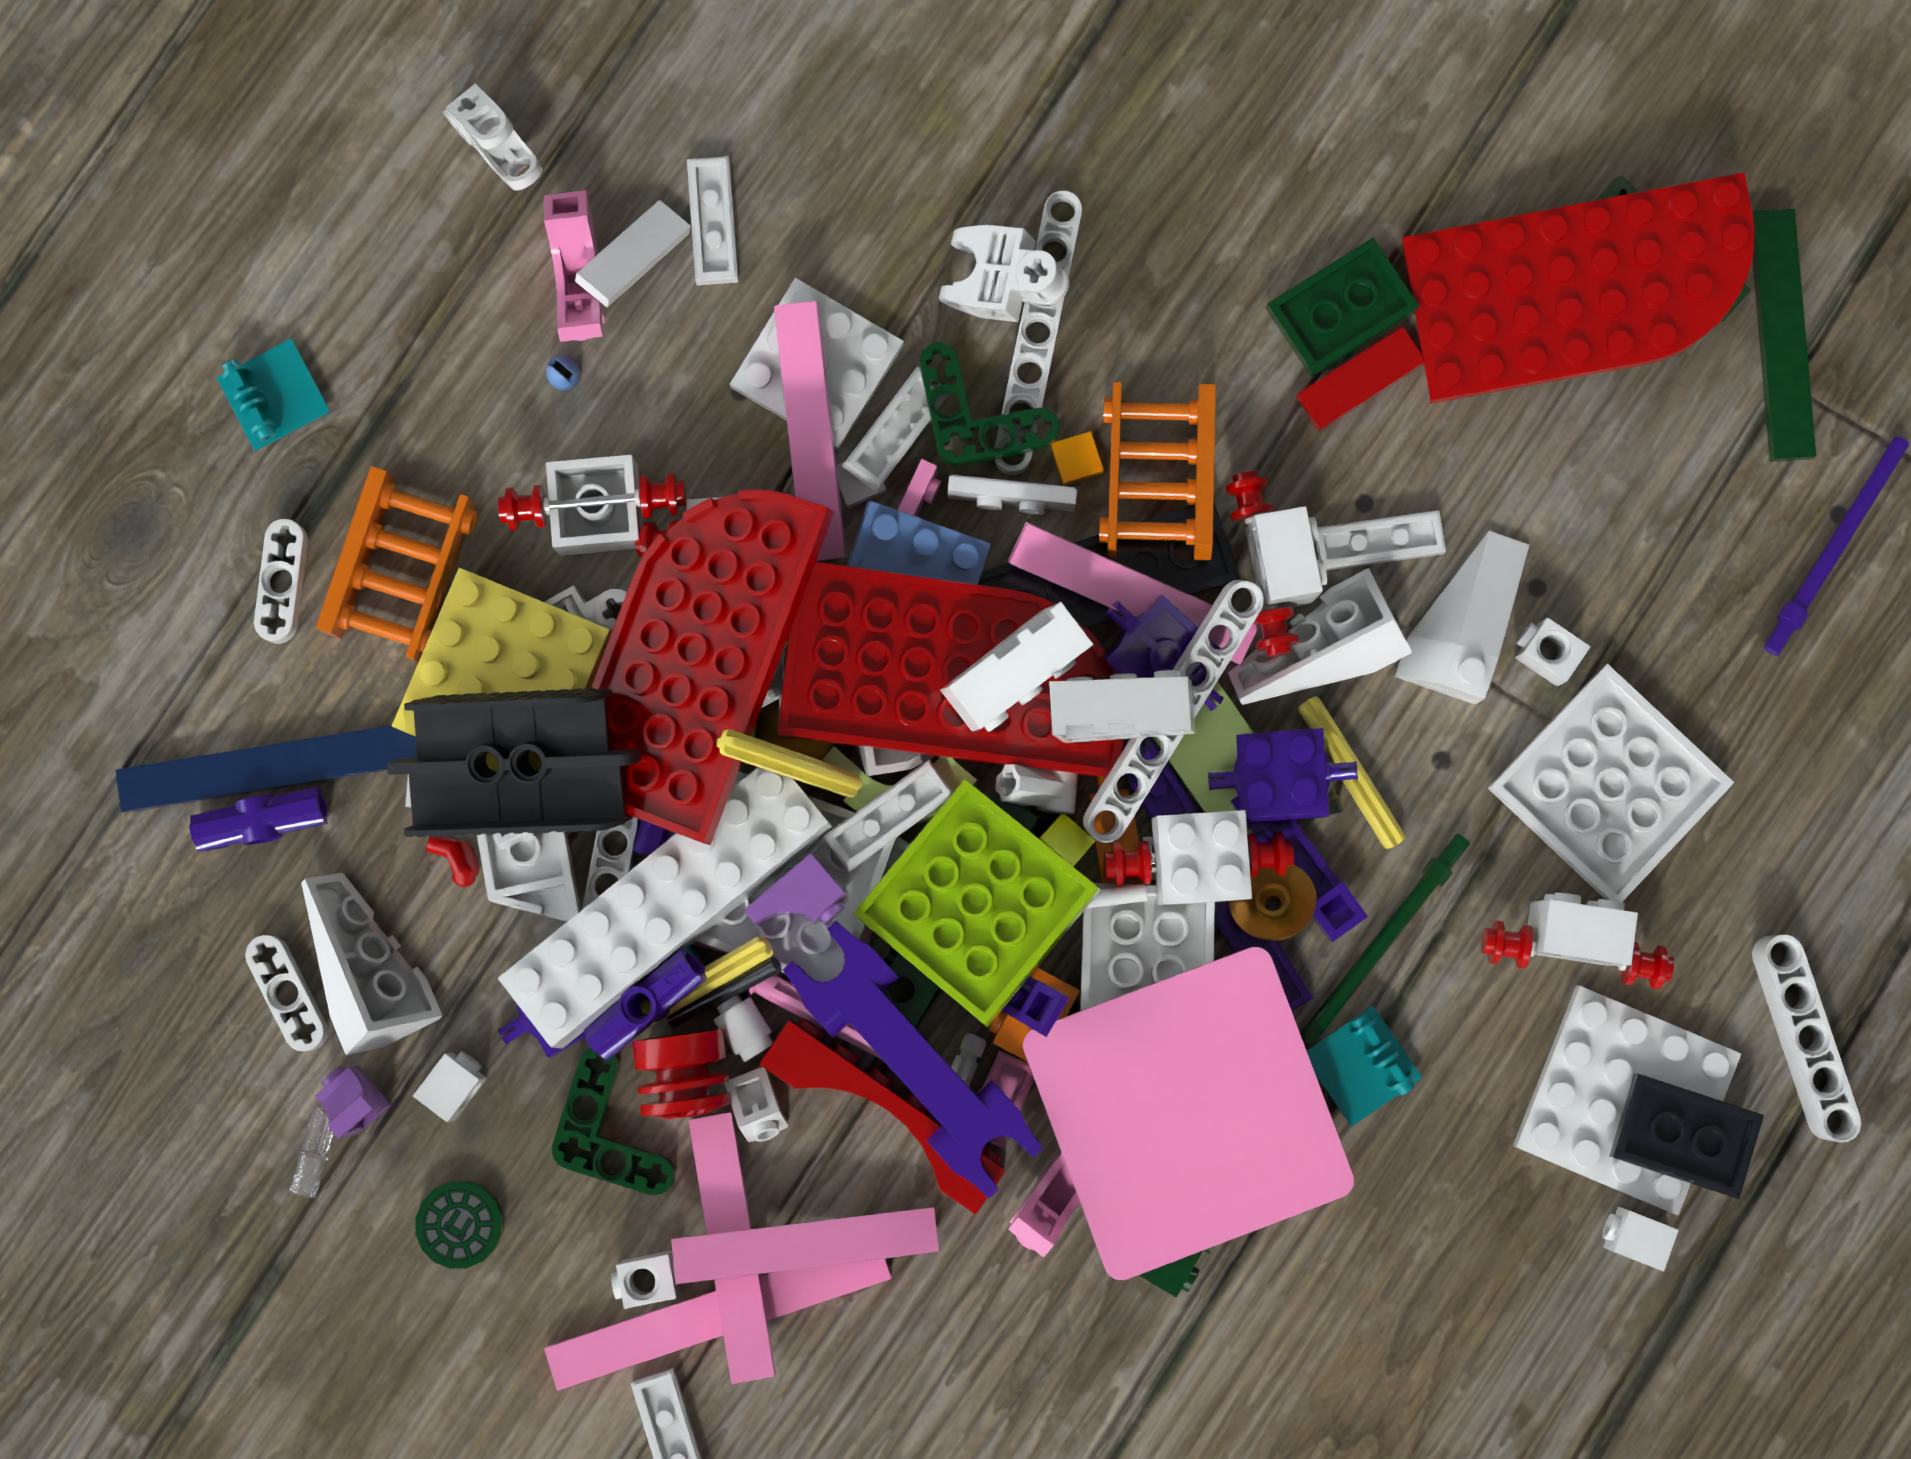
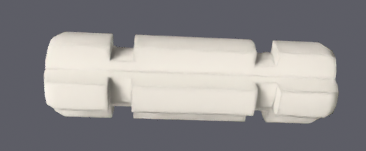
M967 1033L964 1036L959 1048L962 1051L960 1055H956L951 1067L968 1087L978 1066V1063H976L977 1057L981 1058L986 1047V1041L972 1033Z

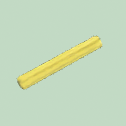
M1315 696L1302 703L1298 707V711L1309 729L1323 728L1325 752L1331 764L1357 761L1358 780L1342 781L1384 848L1390 849L1403 842L1406 838L1405 833L1320 698Z
M727 729L723 731L721 738L717 739L716 746L720 748V753L724 756L849 798L855 797L858 790L862 789L863 781L859 779V775L856 772L752 736Z
M765 936L755 937L705 966V974L708 979L671 1008L667 1016L772 957L774 951L769 940ZM650 999L640 1004L641 1010L646 1015L651 1010Z

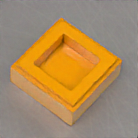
M1091 431L1054 442L1050 446L1063 486L1103 474L1104 469Z

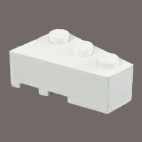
M1059 602L1037 613L940 691L971 731L985 727L989 732L1009 717L1006 712L1008 708L1018 701L1021 705H1024L1043 690L1040 684L1052 675L1056 679L1076 664L1074 659L1090 648L1093 643L1062 602Z
M1179 670L1154 672V678H1137L1136 674L1128 673L1111 675L1110 679L1093 680V677H1074L1067 679V681L1049 682L1052 735L1064 743L1195 734L1192 681L1188 676L1181 677Z

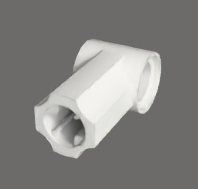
M1015 764L1004 765L1002 772L996 777L995 790L999 793L1002 802L1035 806L1036 811L1075 814L1078 774L1049 771Z

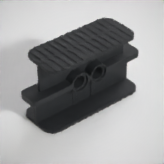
M579 688L572 690L560 689L557 691L534 690L514 693L512 691L504 693L492 692L489 694H451L416 699L405 703L404 710L414 711L417 757L396 759L387 763L388 774L409 775L413 825L404 828V835L406 837H438L440 835L466 836L468 834L494 835L496 833L601 831L617 827L631 820L632 816L625 813L622 766L632 765L641 761L640 749L610 750L606 697L612 696V689ZM530 750L536 752L541 758L542 766L540 771L534 770L528 762ZM488 752L494 754L499 761L497 773L490 770L487 766L486 757Z

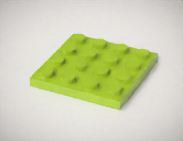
M964 779L853 912V915L988 1027L1101 890Z

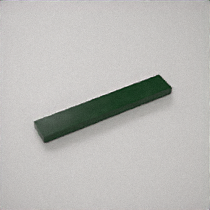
M1795 209L1753 211L1754 250L1752 261L1769 461L1812 460L1816 457Z

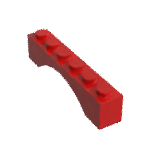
M804 1018L798 1024L789 1020L759 1065L794 1089L817 1087L842 1090L864 1097L889 1111L908 1128L922 1146L934 1170L939 1190L976 1215L988 1197L974 1184L956 1174L927 1142L926 1139L941 1126V1123L927 1114L929 1110L910 1092L906 1098L897 1094L891 1089L895 1082L876 1068H873L869 1074L857 1066L855 1063L859 1057L840 1043H837L834 1049L820 1040L824 1032ZM985 1145L980 1157L981 1164L995 1184H997L1005 1173V1168L999 1164L1003 1157Z

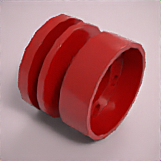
M723 1029L632 1041L635 1070L656 1072V1080L639 1086L638 1094L658 1093L659 1101L640 1104L641 1116H655L665 1119L686 1118L708 1114L710 1111L721 1106L732 1104L731 1092L711 1093L710 1085L729 1082L728 1074L708 1073L707 1064L726 1058Z

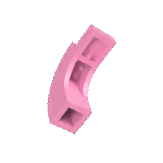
M587 190L544 195V222L555 272L557 331L560 342L571 340L583 341L590 338L603 337V324L605 323L604 305L575 282L577 272L598 255Z
M1061 1150L1025 1197L1010 1220L1011 1225L1008 1229L1016 1235V1238L1024 1247L1035 1250L1042 1257H1045L1054 1246L1067 1220L1080 1203Z

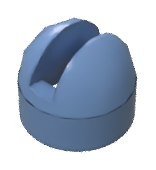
M559 355L549 361L546 367V376L555 389L569 391L579 384L581 369L572 357ZM560 363L572 374L568 380L558 370L554 369L557 364Z

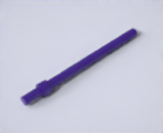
M1897 436L1892 439L1792 602H1786L1777 616L1779 623L1763 647L1768 653L1779 656L1794 630H1800L1809 616L1807 609L1909 447V443L1905 439Z

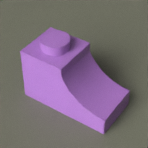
M810 853L743 911L759 927L775 917L787 914L806 916L815 925L821 919L827 924L846 908L842 901L848 895L816 857Z
M342 1066L337 1067L321 1081L325 1088L315 1095L327 1113L329 1119L327 1126L338 1139L359 1134L391 1106L389 1101L359 1066L348 1067L346 1070Z

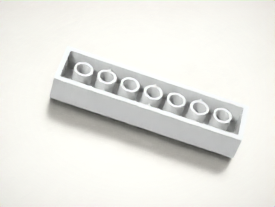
M758 767L731 789L711 845L703 844L676 833L498 977V979L550 1047L563 1049L584 1032V1029L616 1004L627 989L640 984L679 950L690 946L834 827L795 779Z

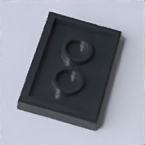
M1634 1073L1609 1157L1740 1199L1764 1115L1639 1073Z

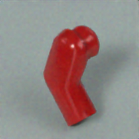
M445 835L438 837L429 836L426 852L448 859L453 872V882L460 887H469L474 884L476 876L479 874V863L470 844Z

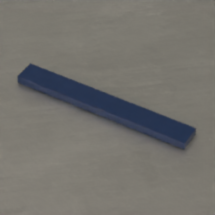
M389 725L116 769L120 809L123 813L383 772L387 771V763L402 758H416L417 746L415 736Z

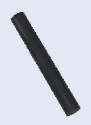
M774 956L667 1016L668 1023L675 1028L782 971L780 962Z

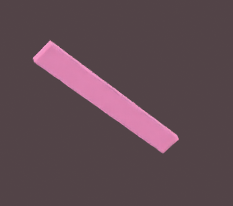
M886 1258L761 1274L760 1280L767 1321L890 1280L892 1277ZM716 1290L546 1346L544 1350L557 1391L723 1336Z

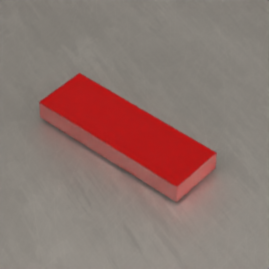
M1402 326L1298 393L1296 399L1318 432H1320L1422 366L1425 358Z

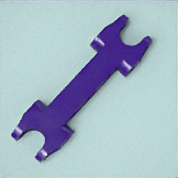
M835 921L827 930L844 952L845 962L843 970L838 977L827 982L816 981L808 976L794 961H791L782 970L796 988L805 1008L832 1037H835L849 1023L941 1123V1126L926 1139L931 1147L956 1174L974 1184L988 1198L992 1197L999 1189L983 1168L980 1159L982 1149L988 1141L1001 1136L1013 1138L1033 1157L1043 1147L1029 1130L1020 1110L992 1079L976 1094L968 1087L883 993L899 977L871 946L857 939L838 921Z

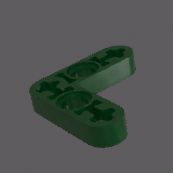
M933 343L922 351L920 356V374L937 452L945 464L952 467H960L1042 450L1050 447L1056 441L1059 432V421L1056 415L1046 408H1033L971 421L955 351L944 343ZM940 354L942 360L950 361L949 364L945 365L946 383L954 379L956 385L942 384L934 389L930 388V384L938 385L936 369L934 367H927V364L932 363L933 355ZM943 394L954 395L960 403L959 410L951 416H944L936 410L935 402ZM1034 419H1041L1043 425L1050 424L1051 429L1046 431L1044 439H1039L1037 433L1031 432L1023 434L1024 444H1017V429L1014 422H1021L1020 430L1032 428ZM995 426L1005 428L1010 434V442L1003 448L991 447L986 440V433L990 428ZM979 430V444L983 452L975 453V444L965 446L961 456H955L953 450H945L944 446L950 444V437L958 436L960 442L972 441L974 435L971 431Z
M592 1048L587 1049L579 1059L553 1140V1159L559 1166L644 1194L659 1195L666 1192L672 1187L676 1178L674 1164L669 1158L599 1136L619 1073L620 1061L617 1054L611 1059L605 1060V1063L611 1065L610 1071L601 1072L596 1084L605 1085L603 1094L595 1088L580 1087L582 1079L586 1082H591L594 1074V1068L588 1066L589 1059L599 1057V1054L595 1053ZM584 1094L594 1097L598 1104L596 1115L589 1120L581 1119L574 1110L576 1099ZM573 1137L579 1139L578 1146L588 1151L593 1150V1142L600 1144L601 1146L594 1156L593 1169L586 1167L590 1160L589 1157L577 1155L572 1161L566 1159L567 1151L561 1149L562 1143L571 1142ZM608 1150H619L625 1156L626 1167L620 1174H610L603 1168L602 1158ZM635 1155L642 1157L638 1164L640 1167L651 1169L655 1163L661 1164V1172L667 1175V1180L659 1181L655 1187L649 1185L650 1177L640 1173L635 1174V1182L628 1180L627 1177L634 1168Z

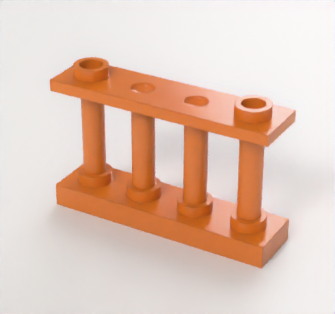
M1113 382V398L1104 397V423H1112L1109 517H1100L1099 543H1108V558H1116L1117 539L1186 540V545H1194V560H1211L1213 545L1216 384H1199L1198 399H1190L1189 403L1121 402L1122 382ZM1121 419L1189 421V425H1197V439H1188V443L1120 442ZM1120 459L1188 460L1189 465H1196V479H1187V483L1119 481ZM1118 499L1187 500V504L1195 505V519H1187L1186 523L1118 522Z
M370 466L315 628L327 635L342 639L344 630L348 631L352 627L409 645L405 657L418 663L441 610L465 535H471L475 529L478 511L474 510L476 504L468 496L462 494L459 495L456 507L453 508L398 491V487L394 485L396 479L389 472ZM395 507L450 524L442 548L384 531V526L381 525L385 510ZM378 547L436 564L428 589L370 571V566L367 563L372 549L377 550ZM367 587L421 604L422 608L415 629L358 612L356 606H353L358 589L363 590Z

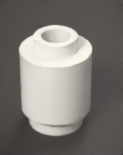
M738 994L716 1008L720 1016L714 1019L715 1024L719 1029H723V1037L735 1055L740 1054L744 1062L772 1046L773 1041L769 1036L772 1031L751 997L742 1001Z

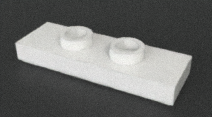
M918 366L842 465L844 469L874 492L880 488L930 421L920 368ZM939 382L938 385L930 384V388L934 389L941 384ZM943 394L936 400V410L940 408L949 394Z
M961 475L949 476L948 499L977 502V507L981 509L1001 510L1002 504L1019 506V512L1040 515L1044 514L1045 509L1074 512L1076 505L1077 489L1075 487Z

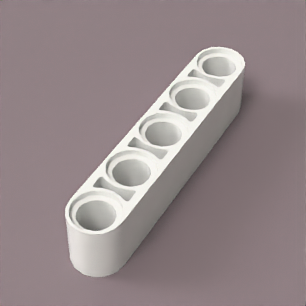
M1790 935L1764 936L1753 947V962L1808 1126L1818 1138L1840 1143L1849 1142L1860 1132L1861 1118L1804 948L1800 941ZM1776 943H1779L1785 950V959L1779 966L1773 962L1770 954L1772 947ZM1791 984L1799 992V1000L1794 1007H1790L1785 1000V991ZM1807 1026L1813 1033V1042L1809 1048L1804 1049L1799 1042V1034ZM1821 1068L1827 1075V1083L1822 1090L1818 1091L1813 1084V1076ZM1836 1110L1841 1116V1125L1836 1132L1832 1133L1828 1128L1827 1119L1830 1113Z

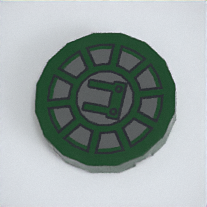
M451 1181L433 1189L421 1202L415 1217V1235L421 1250L434 1263L449 1269H467L486 1260L498 1247L504 1232V1220L498 1199L486 1187L472 1181Z

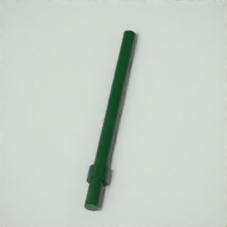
M1456 833L1438 858L1432 857L1423 868L1422 873L1424 876L1300 1032L1301 1038L1311 1047L1436 887H1443L1451 877L1453 872L1450 869L1470 845L1467 839Z

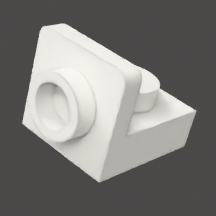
M761 1067L724 1083L727 1092H731V1105L738 1127L748 1142L770 1140L777 1136L779 1131L788 1128L786 1117L780 1109L767 1069Z

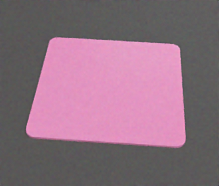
M1247 948L1058 1019L1047 1037L1032 1029L1024 1038V1053L1104 1268L1108 1275L1116 1280H1126L1340 1199L1348 1195L1353 1188L1354 1177L1273 960L1270 954L1262 948Z

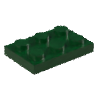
M1373 237L1270 301L1265 308L1310 377H1313L1412 315L1420 306Z

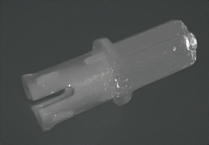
M315 1108L312 1111L303 1146L297 1147L296 1150L300 1156L289 1192L299 1196L317 1197V1190L326 1160H331L332 1157L328 1150L333 1132L327 1126L329 1119L326 1111L322 1108Z

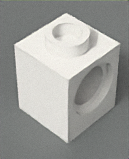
M1547 617L1537 625L1531 622L1525 628L1516 642L1522 648L1515 658L1555 686H1559L1568 681L1591 646ZM1543 639L1550 640L1556 645L1558 654L1555 660H1548L1541 654L1540 643Z
M461 1051L458 1056L453 1052L445 1053L414 1093L413 1097L446 1122L455 1121L487 1078L478 1072L482 1065L465 1052Z
M1618 1207L1616 1214H1610L1605 1222L1602 1237L1606 1241L1603 1248L1664 1272L1679 1230Z
M672 1250L621 1260L616 1264L617 1272L611 1273L615 1299L622 1298L624 1309L676 1299L681 1294L679 1284H675ZM647 1269L652 1272L655 1277V1287L653 1290L641 1291L635 1286L633 1275L636 1270Z

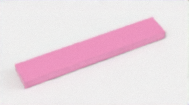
M817 301L774 306L795 497L835 511L817 560L845 558L847 554L819 304Z
M1025 522L1008 559V562L1012 565L1117 610L1112 604L1119 600L1135 617L1144 613L1162 594L1199 628L1213 604L1028 522ZM1252 624L1230 661L1241 665L1259 626L1257 624ZM1217 625L1210 630L1208 637L1220 648H1223L1228 643L1229 631L1224 625Z
M729 1112L688 1120L707 1235L752 1229L733 1113ZM760 1274L715 1279L731 1385L776 1376Z
M934 1207L671 1239L675 1284L939 1252Z

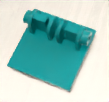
M292 338L241 365L237 359L226 362L222 366L224 373L216 377L255 452L330 413Z
M1371 1006L1307 1050L1315 1075L1351 1127L1400 1094L1402 1096L1415 1087L1414 1084L1422 1079V1076L1374 1006Z

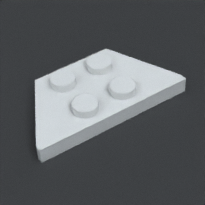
M567 831L537 832L504 850L498 848L492 835H477L489 901L568 922L581 911Z

